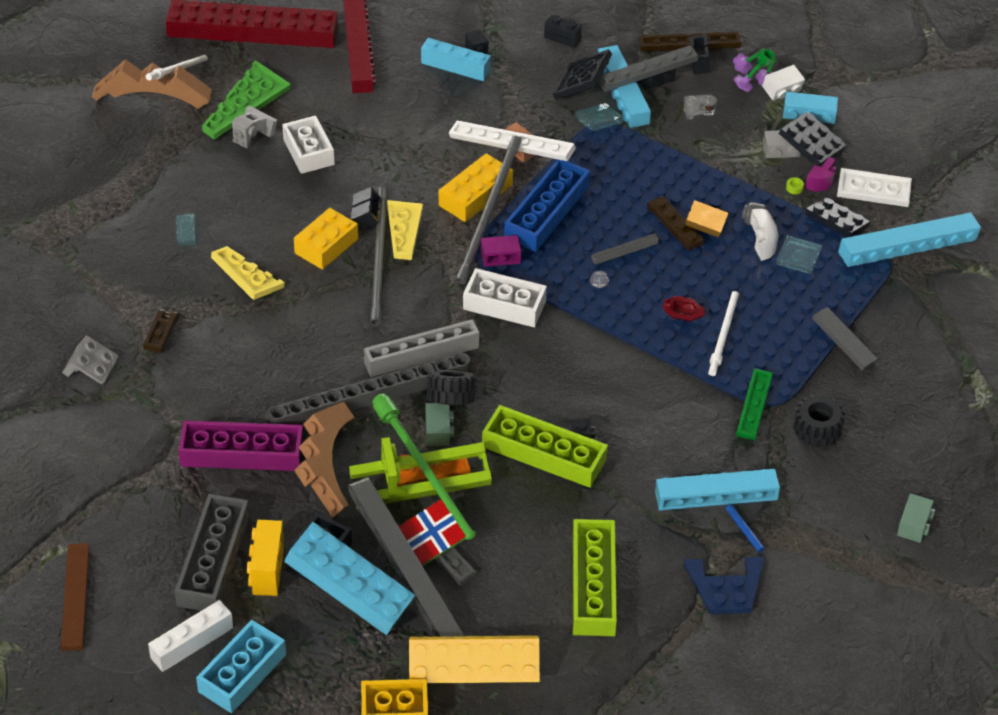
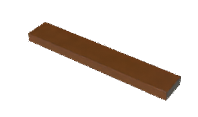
M89 543L68 544L61 637L62 651L83 650Z

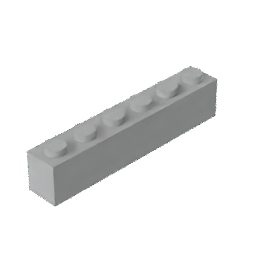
M472 319L364 348V364L370 377L477 349L479 348V331Z

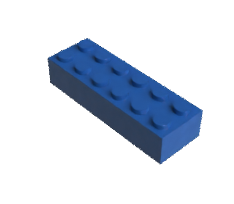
M557 159L507 219L504 227V236L518 235L521 246L536 252L588 189L590 170L568 161Z

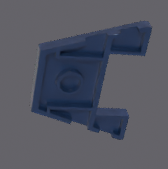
M745 557L746 575L704 576L702 559H684L683 567L685 571H688L691 582L698 589V594L709 614L751 613L764 557Z

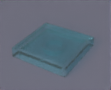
M606 103L575 112V117L593 131L623 122V116Z
M787 235L776 259V264L811 274L821 252L822 245Z

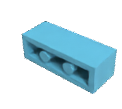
M786 92L783 118L797 119L808 111L819 122L835 124L838 97Z

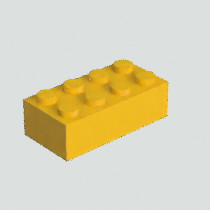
M487 153L439 189V206L466 223L485 207L502 162ZM511 168L500 195L513 185V169Z

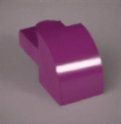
M829 157L822 167L815 165L807 175L805 188L811 191H825L829 189L833 184L836 167H834L835 159Z

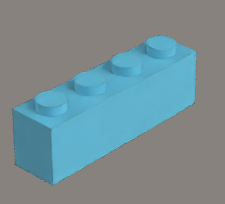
M427 38L421 47L422 64L484 81L490 72L491 55Z

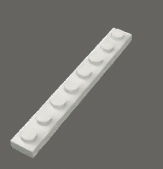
M456 121L449 131L451 138L504 149L508 148L512 136H518L522 140L518 149L519 152L568 161L576 149L574 143L462 121Z

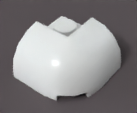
M752 209L750 223L756 235L755 250L762 261L771 258L775 254L778 231L771 214L767 210Z

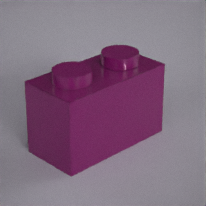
M518 235L481 238V254L484 267L520 264L521 249Z

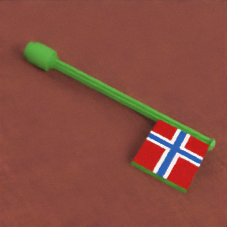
M382 393L377 395L372 401L374 410L383 423H391L441 498L438 502L398 526L423 567L463 540L473 539L476 532L471 530L399 422L398 415L400 412L392 399Z

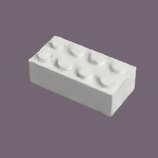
M475 268L463 293V309L535 327L546 302L547 286Z

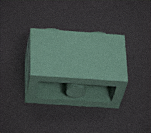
M426 403V446H450V438H454V426H450V423H453V411H449V405Z
M910 494L899 524L897 536L921 543L923 535H928L930 524H927L928 520L932 521L935 509H932L934 500Z

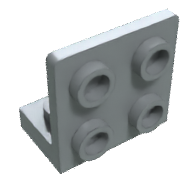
M86 335L77 345L62 373L69 377L73 371L77 373L79 370L98 383L103 384L113 368L118 355Z

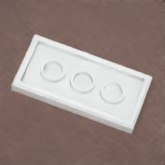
M841 168L837 197L908 207L912 178Z

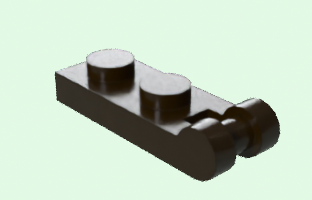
M159 309L143 343L144 350L163 352L173 327L178 322L179 312H166L165 309Z

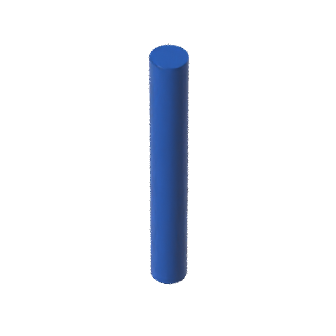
M729 504L726 507L729 515L758 553L763 552L764 546L734 506Z

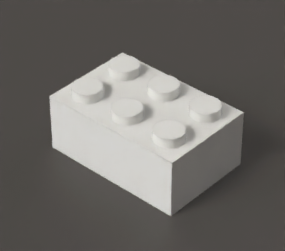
M316 116L282 124L284 142L301 174L334 165V149Z

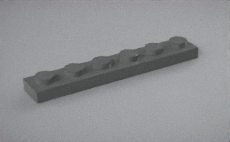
M689 45L603 74L598 83L603 91L607 92L698 61V55Z

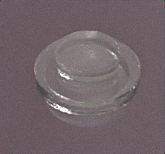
M596 271L590 277L591 285L596 288H603L608 285V276L603 271Z

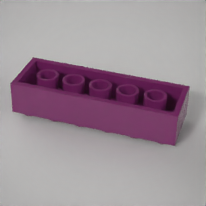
M183 421L178 451L180 467L294 471L301 464L302 452L299 446L304 442L303 425Z

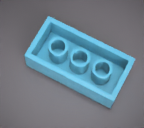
M251 620L196 677L198 692L232 714L286 656L285 640Z

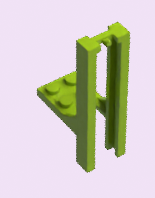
M390 437L381 439V461L349 466L351 479L385 473L388 488L377 490L384 504L437 495L429 481L397 486V482H400V470L416 468L419 465L412 455L397 456L395 444H391ZM484 442L421 453L428 465L479 456L480 460L482 459L485 471L438 479L447 493L491 485L492 478L488 467Z

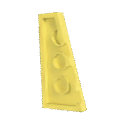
M387 200L393 256L395 259L412 260L423 204Z
M227 246L211 253V258L253 300L284 288L285 282L280 279L278 281L272 278L273 275L267 271L264 273L259 270L258 265L245 261V257Z

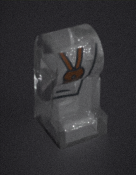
M712 95L684 96L683 109L686 119H693L694 115L715 114L716 97Z

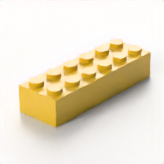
M409 637V679H427V683L540 682L539 637Z

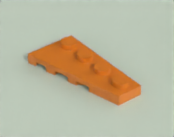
M467 458L429 465L437 479L471 473ZM420 467L400 470V482H397V486L429 480Z

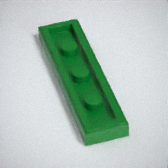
M754 369L736 436L756 440L773 377L772 372Z

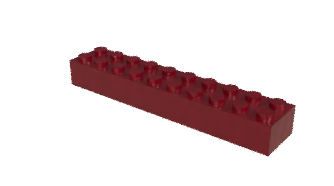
M171 0L165 22L167 37L334 48L338 30V11Z

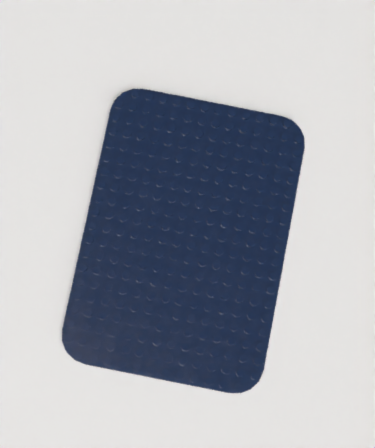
M615 122L587 125L569 141V143H574L576 149L568 162L590 170L589 187L536 252L520 245V264L484 267L480 243L474 258L478 266L485 271L547 286V303L744 402L754 369L772 372L773 377L765 406H777L787 403L795 397L836 346V343L812 319L813 315L828 307L849 329L887 281L892 269L890 259L847 267L838 252L841 240L847 237L805 215L806 210L627 127L620 126ZM553 158L489 223L483 238L504 236V227L507 219L557 159ZM664 196L685 220L689 215L694 200L728 213L719 237L693 228L704 239V243L700 247L687 251L647 207L648 202ZM749 202L766 205V210L770 212L777 226V249L775 254L766 260L761 261L755 250L756 235L753 227L745 224L744 219H742L744 206L748 205ZM651 234H656L659 239L656 245L596 265L591 260V255ZM733 291L739 293V297L723 348V359L721 365L718 366L716 375L711 376L708 373L711 365L710 358L715 352L731 294ZM674 296L694 299L697 304L705 309V314L702 318L691 322L673 319L663 309L664 300Z

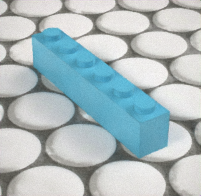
M617 45L598 49V53L607 49L612 53L609 64L605 67L603 74L628 66ZM636 82L611 90L612 97L616 99L618 109L622 111L623 119L627 121L630 128L650 124L651 111Z
M762 469L656 479L655 494L659 510L778 500L780 486L775 469Z

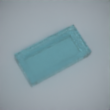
M194 214L177 215V245H196Z

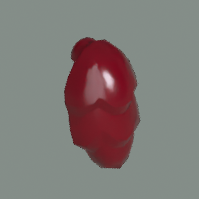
M674 296L665 299L663 303L665 313L676 320L682 319L691 322L702 318L705 314V309L691 298Z

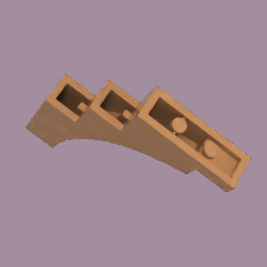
M125 59L95 85L92 98L97 101L108 93L113 97L134 92H154L176 97L199 109L210 102L212 89L180 65L161 79L147 80L146 74L160 67L152 62L141 71Z

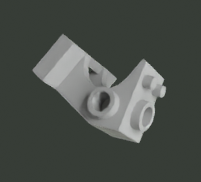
M252 106L246 107L245 114L234 118L232 122L233 142L248 149L251 136L254 137L257 131L268 137L274 136L277 120Z

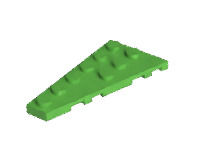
M255 60L252 68L245 72L244 78L236 83L226 96V100L219 104L218 110L212 113L202 125V131L213 139L218 138L233 128L232 122L234 118L245 114L246 107L252 106L257 110L262 109L289 91L291 84Z

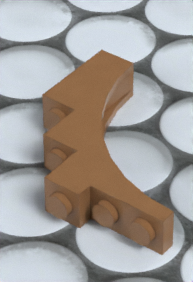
M345 402L313 414L303 424L310 434V437L299 446L306 460L294 470L305 487L308 485L312 486L332 517L338 516L349 506L337 483L332 461L334 440L339 430L355 418Z

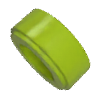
M790 178L787 180L786 190L791 194H800L804 190V182L799 178Z

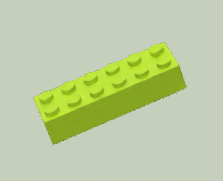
M502 405L498 406L482 432V442H484L486 449L589 488L593 485L607 460V444Z
M574 519L573 635L615 636L617 622L615 520Z

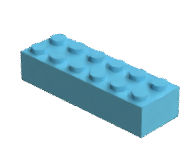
M314 522L311 523L290 549L284 561L385 635L390 632L415 596V594Z

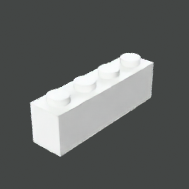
M218 600L148 643L151 659L164 672L233 629L232 613Z

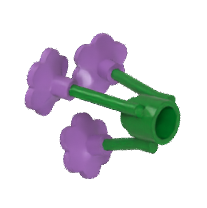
M762 48L760 52L750 58L740 53L733 59L736 71L747 74L752 69L750 62L758 57V64L748 75L743 77L738 74L734 78L740 89L749 92L753 88L749 81L761 66L769 67L767 70L762 69L756 74L755 79L758 80L759 85H763L766 75L773 73L771 69L776 59L775 54L771 50Z

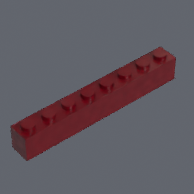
M343 0L352 94L373 92V85H376L375 75H372L375 74L374 64H371L373 63V52H370L372 51V42L369 41L371 40V33L369 30L368 9H365L367 8V0Z

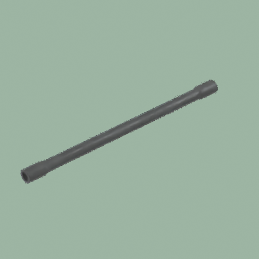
M518 136L511 137L505 158L478 226L455 278V281L459 284L464 285L471 271L481 238H483L515 154H517L522 140Z
M379 187L377 189V193L382 199L381 209L379 210V224H376L372 308L370 310V324L372 326H379L382 316V278L386 204L388 199V189L386 187Z

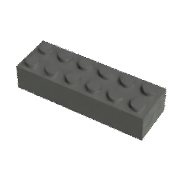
M208 494L175 589L177 607L202 611L218 600L222 601L250 516L248 500Z

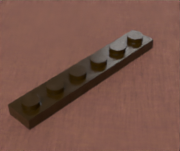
M739 31L640 35L639 45L641 52L678 50L691 45L690 36L707 35L708 49L741 48Z

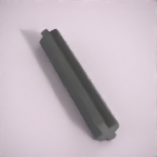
M651 234L591 255V260L596 265L656 245L659 239L656 234Z

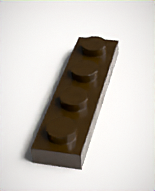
M664 196L648 202L647 207L687 251L703 245L704 239L692 227L685 225L686 220Z

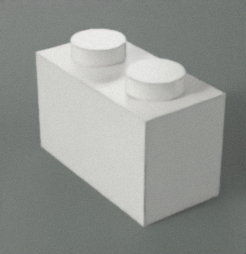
M795 65L766 75L762 87L774 101L785 98L786 92L798 93L801 91L805 79Z

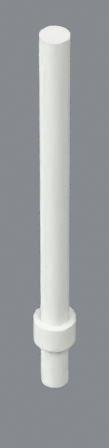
M202 55L163 69H154L151 73L146 74V79H161L164 75L170 74L179 65L185 69L207 61L208 57Z
M733 291L731 294L715 352L710 358L711 365L708 373L711 376L716 375L718 366L721 365L723 359V348L739 297V293Z

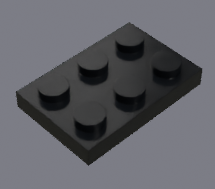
M826 197L809 206L805 211V215L847 238L853 237L865 230L870 223L862 215L856 214L847 207L841 206Z

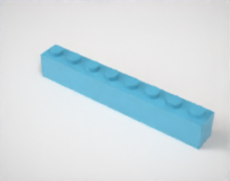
M966 213L843 238L838 252L847 267L972 242L977 240L981 226L972 213Z

